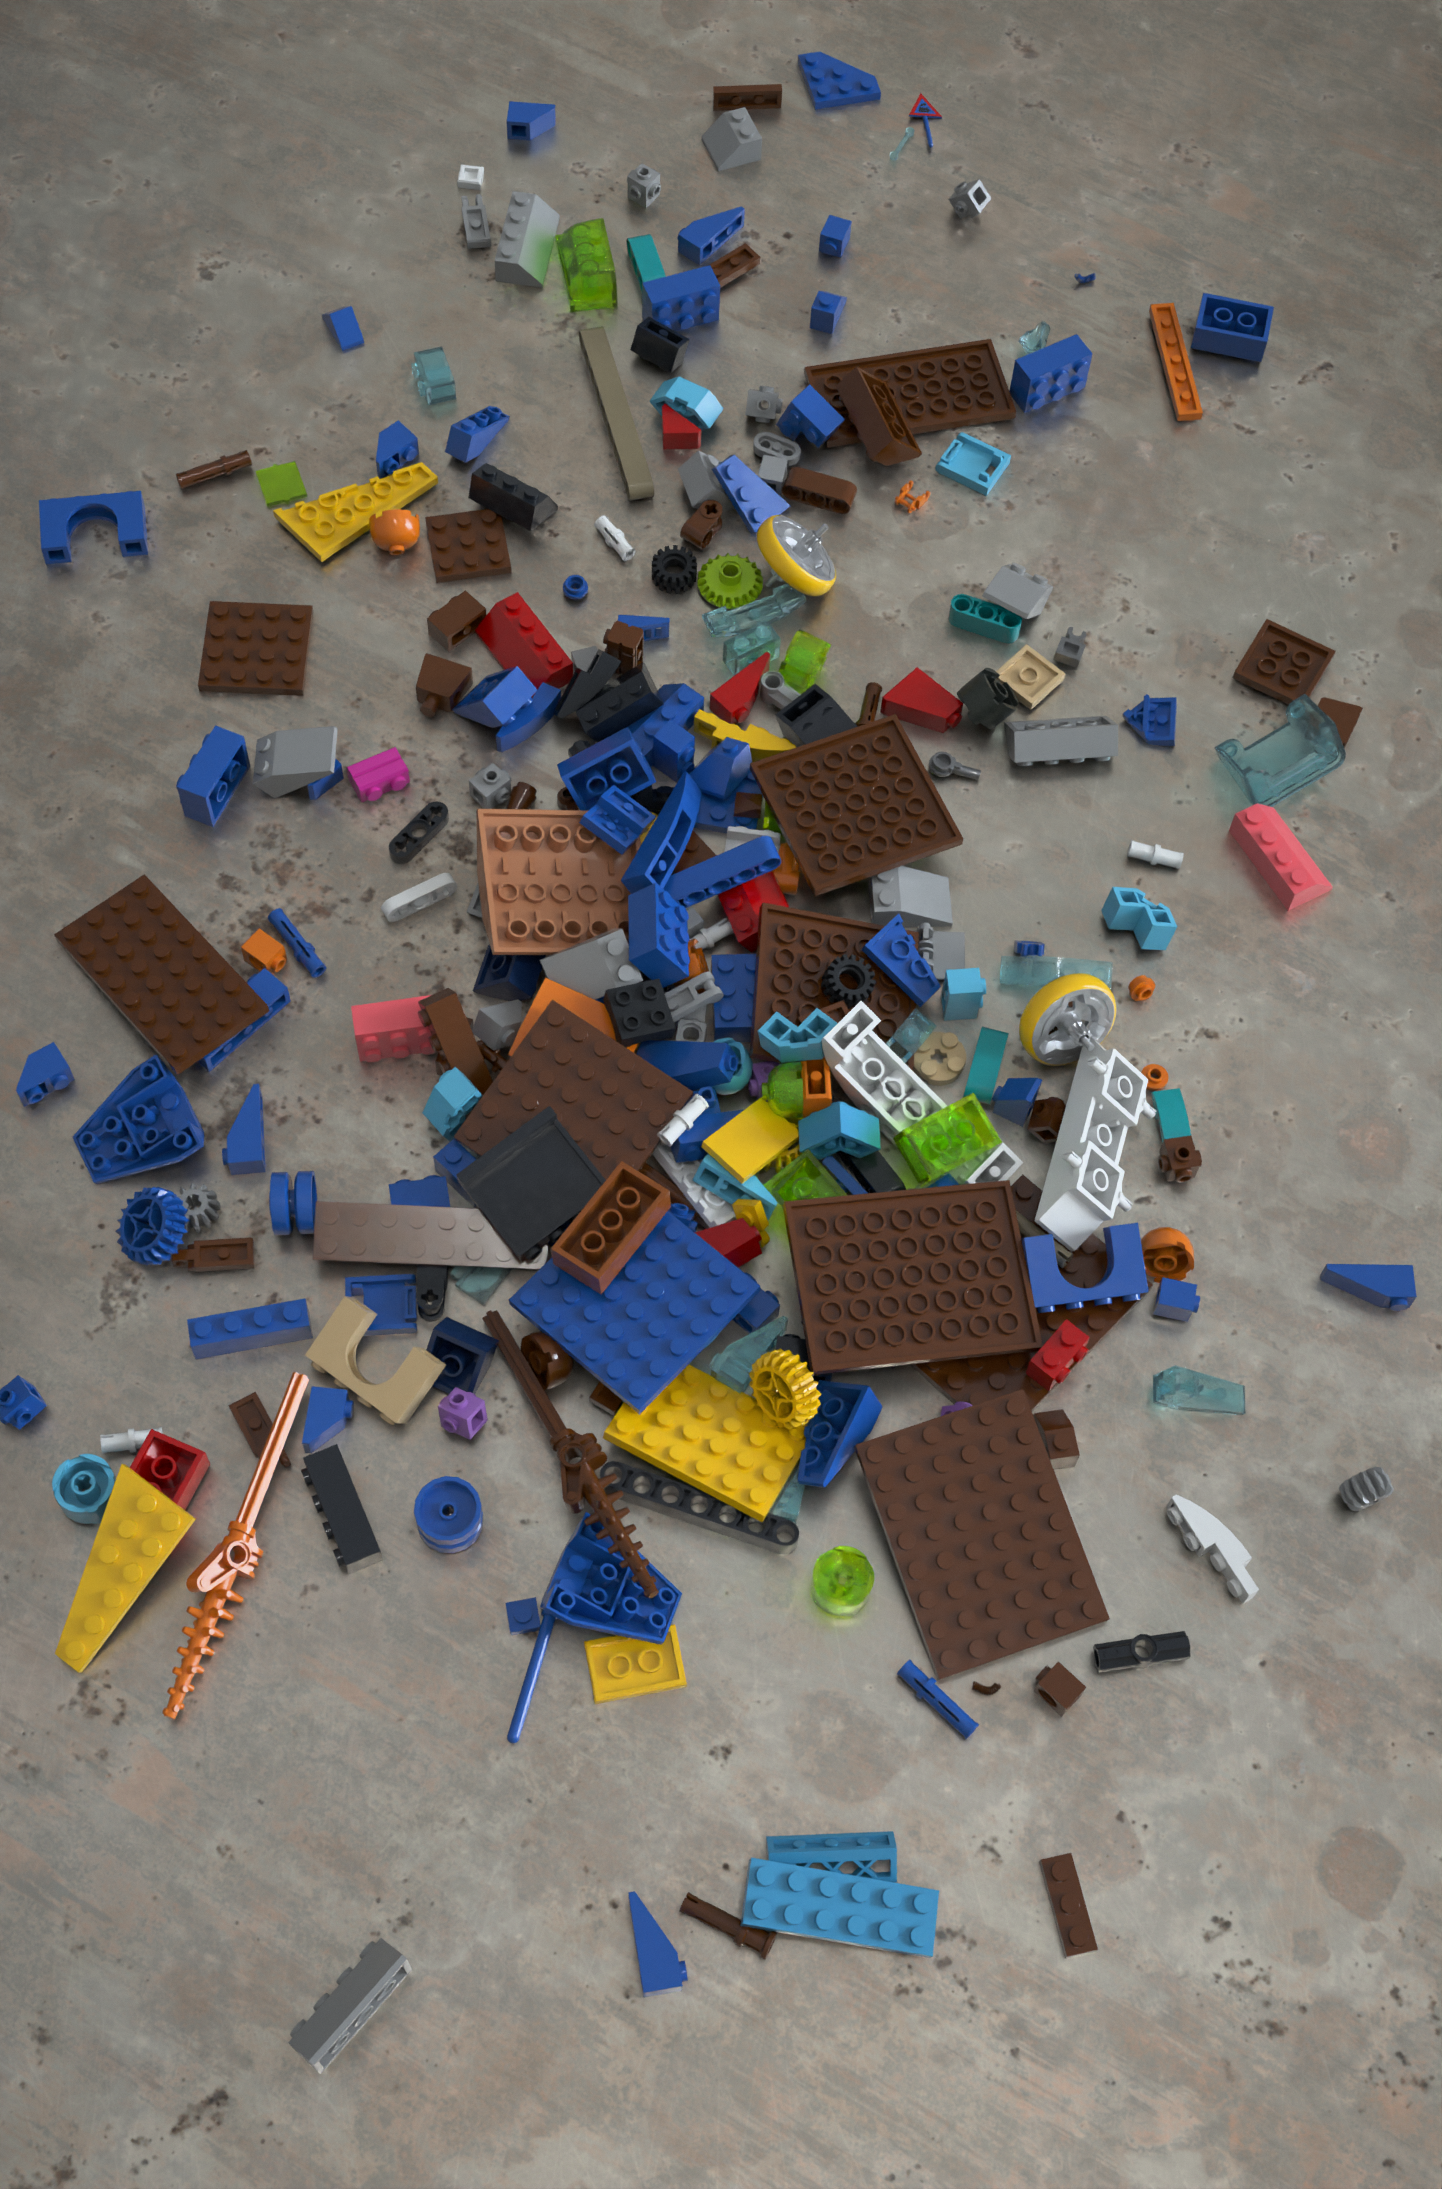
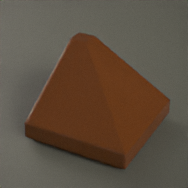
M736 792L734 816L760 819L762 794Z

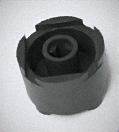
M985 668L957 692V696L968 708L969 712L967 715L974 724L978 725L981 723L991 730L1018 709L1016 707L1018 699L1007 682L1002 684L997 679L1000 675L995 670Z

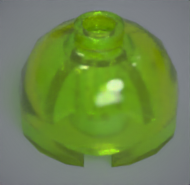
M801 1062L783 1063L774 1067L768 1074L767 1082L762 1083V1100L768 1099L770 1109L781 1117L803 1118Z

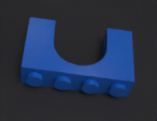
M141 491L39 500L41 550L46 565L72 562V533L82 523L97 519L109 521L118 527V541L123 557L148 555L146 514Z
M1138 1223L1103 1228L1108 1264L1103 1278L1091 1288L1073 1286L1063 1278L1057 1265L1053 1234L1021 1238L1034 1304L1038 1313L1055 1311L1054 1305L1066 1304V1309L1084 1307L1083 1301L1094 1300L1095 1306L1112 1303V1297L1122 1296L1123 1302L1140 1300L1141 1293L1149 1292Z

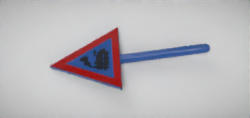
M920 93L909 117H923L928 145L931 148L933 147L928 118L942 119V116Z

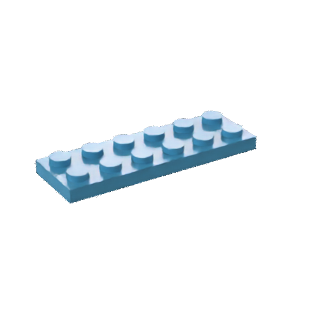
M751 1857L748 1862L740 1926L931 1958L933 1957L939 1890Z

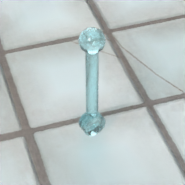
M906 128L905 136L895 151H892L889 155L891 160L895 161L898 159V153L908 138L914 136L913 128Z

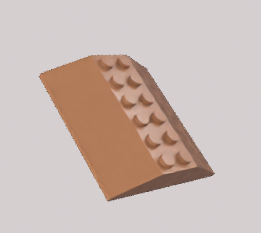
M477 809V876L482 920L493 955H552L614 928L623 929L629 944L628 895L631 893L621 882V879L641 846L640 837L621 855L579 823L587 811Z

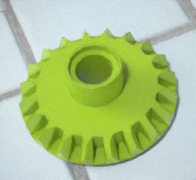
M729 553L725 556L718 554L715 559L709 558L706 564H702L701 570L698 571L697 585L701 595L709 603L724 609H737L751 604L758 598L763 588V577L761 569L757 568L756 562H750L748 556L741 558L739 554L736 556H730Z

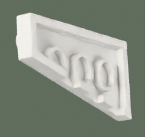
M661 1141L653 1151V1156L706 1224L711 1228L737 1220L732 1204L693 1181L702 1160L676 1163L670 1147Z

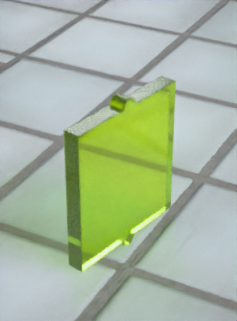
M295 461L281 465L274 464L273 467L256 471L267 507L281 503L289 504L290 501L307 497V492Z

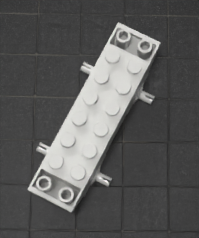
M1090 1037V1042L1094 1045L1092 1051H1089L1084 1044L1082 1046L1035 1217L1037 1224L1049 1234H1053V1237L1071 1252L1075 1251L1103 1221L1113 1219L1117 1205L1124 1212L1132 1208L1131 1205L1133 1203L1122 1193V1180L1125 1171L1118 1166L1127 1129L1137 1125L1140 1112L1147 1119L1153 1118L1156 1114L1154 1113L1156 1109L1151 1107L1146 1101L1148 1079L1114 1048L1105 1050L1092 1037Z

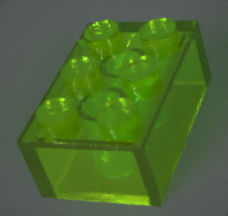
M974 1093L903 1129L893 1138L921 1188L984 1155L1002 1143Z

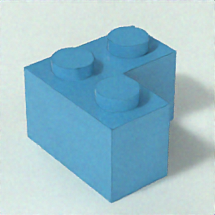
M834 1102L829 1107L813 1112L810 1116L798 1121L800 1152L816 1159H823L838 1151L862 1158L881 1149L879 1118L868 1114L866 1111L851 1107L845 1102Z

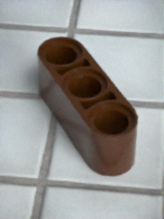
M792 467L781 491L789 500L838 514H847L856 496L857 487L852 482L801 467Z

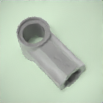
M768 671L761 678L760 698L766 704L776 705L782 710L801 695L784 682L783 675L777 671Z

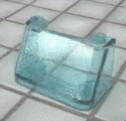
M1306 694L1288 705L1285 712L1288 723L1246 748L1237 739L1226 740L1214 747L1219 759L1252 805L1258 803L1273 807L1334 771L1345 761L1346 752L1335 722Z

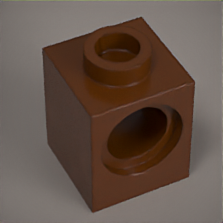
M1059 1661L1052 1669L1048 1665L1045 1666L1035 1678L1039 1683L1034 1692L1061 1717L1082 1696L1086 1689V1686Z

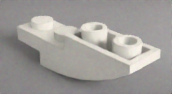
M1177 1494L1171 1497L1166 1506L1167 1515L1175 1526L1178 1525L1180 1527L1187 1547L1191 1551H1195L1199 1558L1207 1553L1211 1554L1210 1560L1217 1571H1222L1227 1579L1229 1591L1234 1597H1238L1242 1604L1253 1599L1259 1589L1245 1569L1252 1557L1242 1543L1224 1524L1202 1507Z

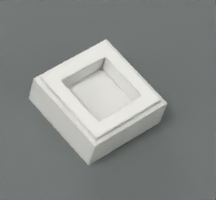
M461 165L457 180L458 188L481 190L484 167Z

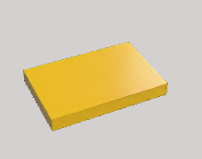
M761 1097L705 1139L701 1147L743 1184L799 1140V1130Z
M675 1624L670 1625L662 1645L618 1635L584 1641L595 1704L687 1687Z

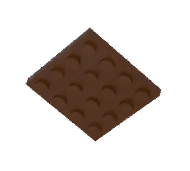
M210 601L198 680L199 691L303 696L313 620V606Z

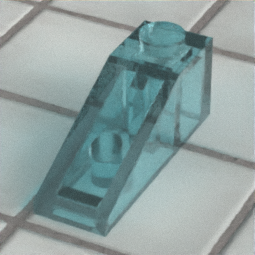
M782 1316L730 1344L722 1354L717 1353L709 1365L711 1377L739 1394L744 1393L749 1386V1382L752 1380L749 1376V1373L752 1371V1364L761 1358V1355L771 1352L775 1348L777 1335L783 1336L787 1330L788 1318Z
M1176 1365L1153 1375V1403L1176 1410L1235 1415L1246 1414L1244 1385Z

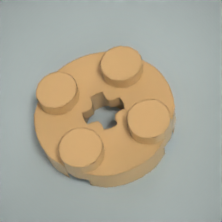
M930 1032L915 1040L913 1072L919 1078L921 1076L923 1079L928 1080V1084L935 1086L948 1085L958 1079V1076L965 1068L966 1051L954 1033ZM934 1054H940L945 1058H943L942 1063H938L937 1060H932L931 1057Z

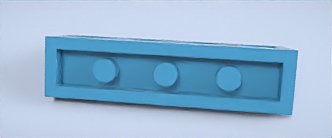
M893 1831L766 1836V1849L769 1861L809 1867L812 1863H822L827 1867L826 1871L843 1873L838 1868L845 1861H853L859 1867L848 1875L897 1882V1846ZM877 1860H889V1872H875L870 1866Z

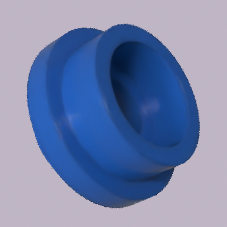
M571 575L563 583V593L570 599H581L588 593V584L582 576Z

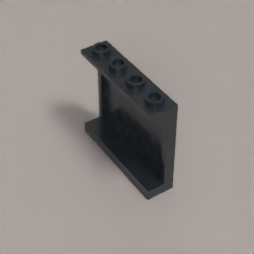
M550 1106L456 1174L460 1185L520 1262L526 1258L530 1261L537 1257L543 1251L541 1247L549 1241L555 1243L606 1181L558 1121L557 1114Z

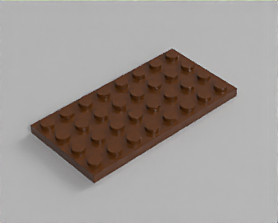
M991 339L807 366L804 368L807 385L810 384L845 419L838 430L825 441L827 448L862 442L857 436L858 430L848 418L849 412L839 400L840 394L836 388V385L855 367L887 383L912 434L1009 420L1016 417V409Z
M145 874L54 934L57 942L177 1075L270 1011L268 1005Z

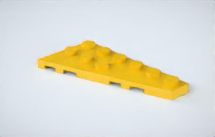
M420 462L395 470L391 476L381 479L377 476L369 479V483L360 486L352 484L319 495L317 500L308 503L300 501L294 503L295 507L286 510L279 508L273 510L274 517L323 562L370 530L369 518L372 515L376 514V518L382 516V511L401 509L438 484V476Z
M125 1464L120 1466L55 1651V1655L78 1673H82L196 1520V1518Z

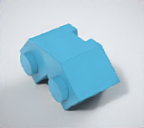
M682 377L664 381L650 399V403L661 416L662 406L667 404L702 431L710 429L724 409L710 390Z
M1112 887L1101 910L1108 928L1133 930L1141 949L1166 950L1177 929L1170 909L1162 903L1156 906L1144 898L1146 894L1137 888Z
M816 1008L797 1027L776 1011L758 1030L761 1047L782 1063L817 1060L824 1057L822 1048L823 1037L838 1023Z
M454 1067L452 1070H448L441 1075L422 1113L443 1137L451 1142L454 1139V1135L467 1119L466 1115L477 1105L483 1095L459 1069Z

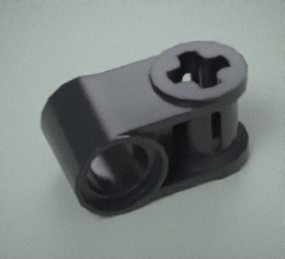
M418 1264L416 1299L419 1315L425 1321H436L444 1313L445 1293L448 1286V1265Z

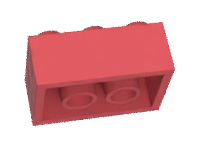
M431 995L351 1006L360 1062H377L384 1058H405L412 1054L422 1053L429 1055L435 1053L428 1038L432 1036L429 1027H424L418 1015V1011L421 1010L418 1001Z

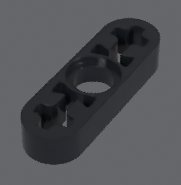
M438 801L429 803L389 843V853L392 861L398 864L408 863L447 825L449 814L448 808L444 803ZM416 828L426 830V834L422 837H415L411 833ZM406 847V852L399 851L397 853V848L402 850Z

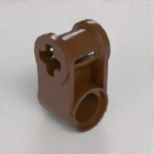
M715 500L703 502L692 517L684 523L680 537L702 550L705 549L711 539L722 528V519L720 517L722 515L721 504Z

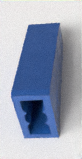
M649 1040L641 1042L636 1054L691 1091L731 1082L739 1061V1057L728 1043Z

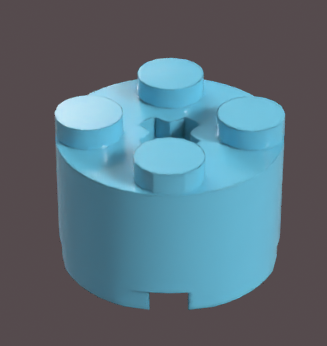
M81 1454L79 1457L64 1461L58 1467L52 1480L53 1493L56 1501L68 1518L83 1524H99L103 1518L116 1477L111 1467L101 1457L93 1454Z

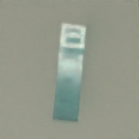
M784 584L773 588V595L730 611L724 606L702 614V619L711 637L734 636L760 629L784 618L806 603V599L803 593L797 591L789 584Z

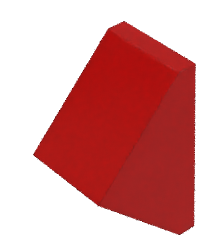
M664 404L662 406L663 450L698 449L701 447L702 430L670 406Z

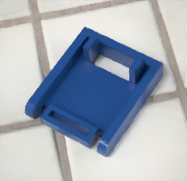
M397 1274L345 1277V1296H364V1305L377 1313V1316L363 1336L412 1334L417 1332V1324L412 1323L417 1321L416 1285L405 1286L415 1284L416 1275Z

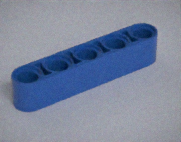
M761 836L671 875L663 890L667 891L679 905L688 908L776 869L781 864V858L770 836Z

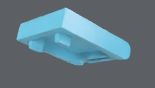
M960 432L940 458V461L935 466V470L939 474L987 496L1010 464L1011 455ZM990 466H993L996 469L989 478V474L986 472Z

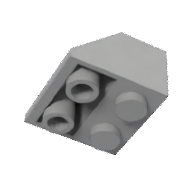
M697 451L678 468L692 507L698 509L703 502L715 500L721 504L722 511L734 509L735 507L712 471L721 461L701 451Z

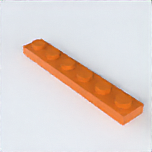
M1174 303L1150 304L1149 314L1177 421L1200 420L1203 411Z

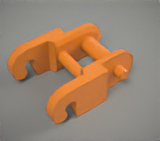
M912 480L906 483L900 489V495L895 497V505H904L908 508V513L915 511L916 508L920 509L931 494V492L926 491L925 494L923 493L922 496L917 498L908 494L914 484ZM908 497L909 499L913 500V502L910 504L904 499Z

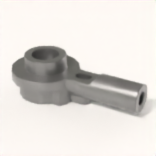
M937 752L929 760V769L936 776L946 777L954 773L979 780L981 770L956 762L955 757H952L947 752Z

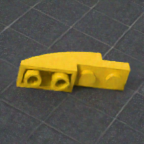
M700 709L694 716V732L712 740L711 749L726 737L749 743L752 762L796 748V745L792 744L789 740L779 738L762 727L750 724L746 731H744L739 726L729 724L719 719L713 713H707Z

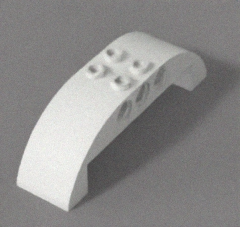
M862 1001L823 1037L822 1048L825 1059L844 1092L859 1110L866 1111L868 1114L879 1118L880 1131L926 1175L930 1171L940 1173L942 1178L950 1173L960 1185L1005 1181L1023 1164L1004 1143L991 1150L872 1031L881 1020Z

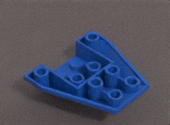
M156 1054L131 1070L74 1134L73 1139L93 1182L100 1184L182 1161L204 1147V1130L182 1086Z
M585 1512L561 1553L542 1598L543 1610L572 1626L662 1645L682 1593L650 1563L646 1566V1569L650 1576L655 1577L656 1582L654 1584L659 1593L653 1598H646L640 1583L632 1581L631 1577L634 1574L629 1566L621 1568L619 1563L624 1558L620 1552L609 1554L607 1549L614 1544L611 1538L597 1539L596 1534L604 1528L599 1521L589 1526L585 1525L584 1520L591 1515ZM637 1551L642 1560L646 1559L639 1551Z

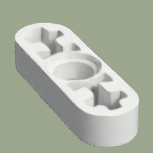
M450 873L439 874L387 899L382 904L381 910L389 922L398 921L449 897L456 891L457 884Z

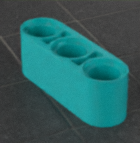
M651 234L627 238L628 255L642 292L643 282L663 278L666 275Z
M957 594L951 600L948 620L954 627L1006 644L1014 643L1018 639L1022 623L1021 616L1002 606L966 594Z
M982 1026L963 1098L986 1104L991 1103L1009 1033Z

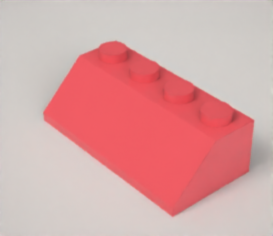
M1257 803L1235 813L1229 832L1287 911L1332 890V885L1274 807Z

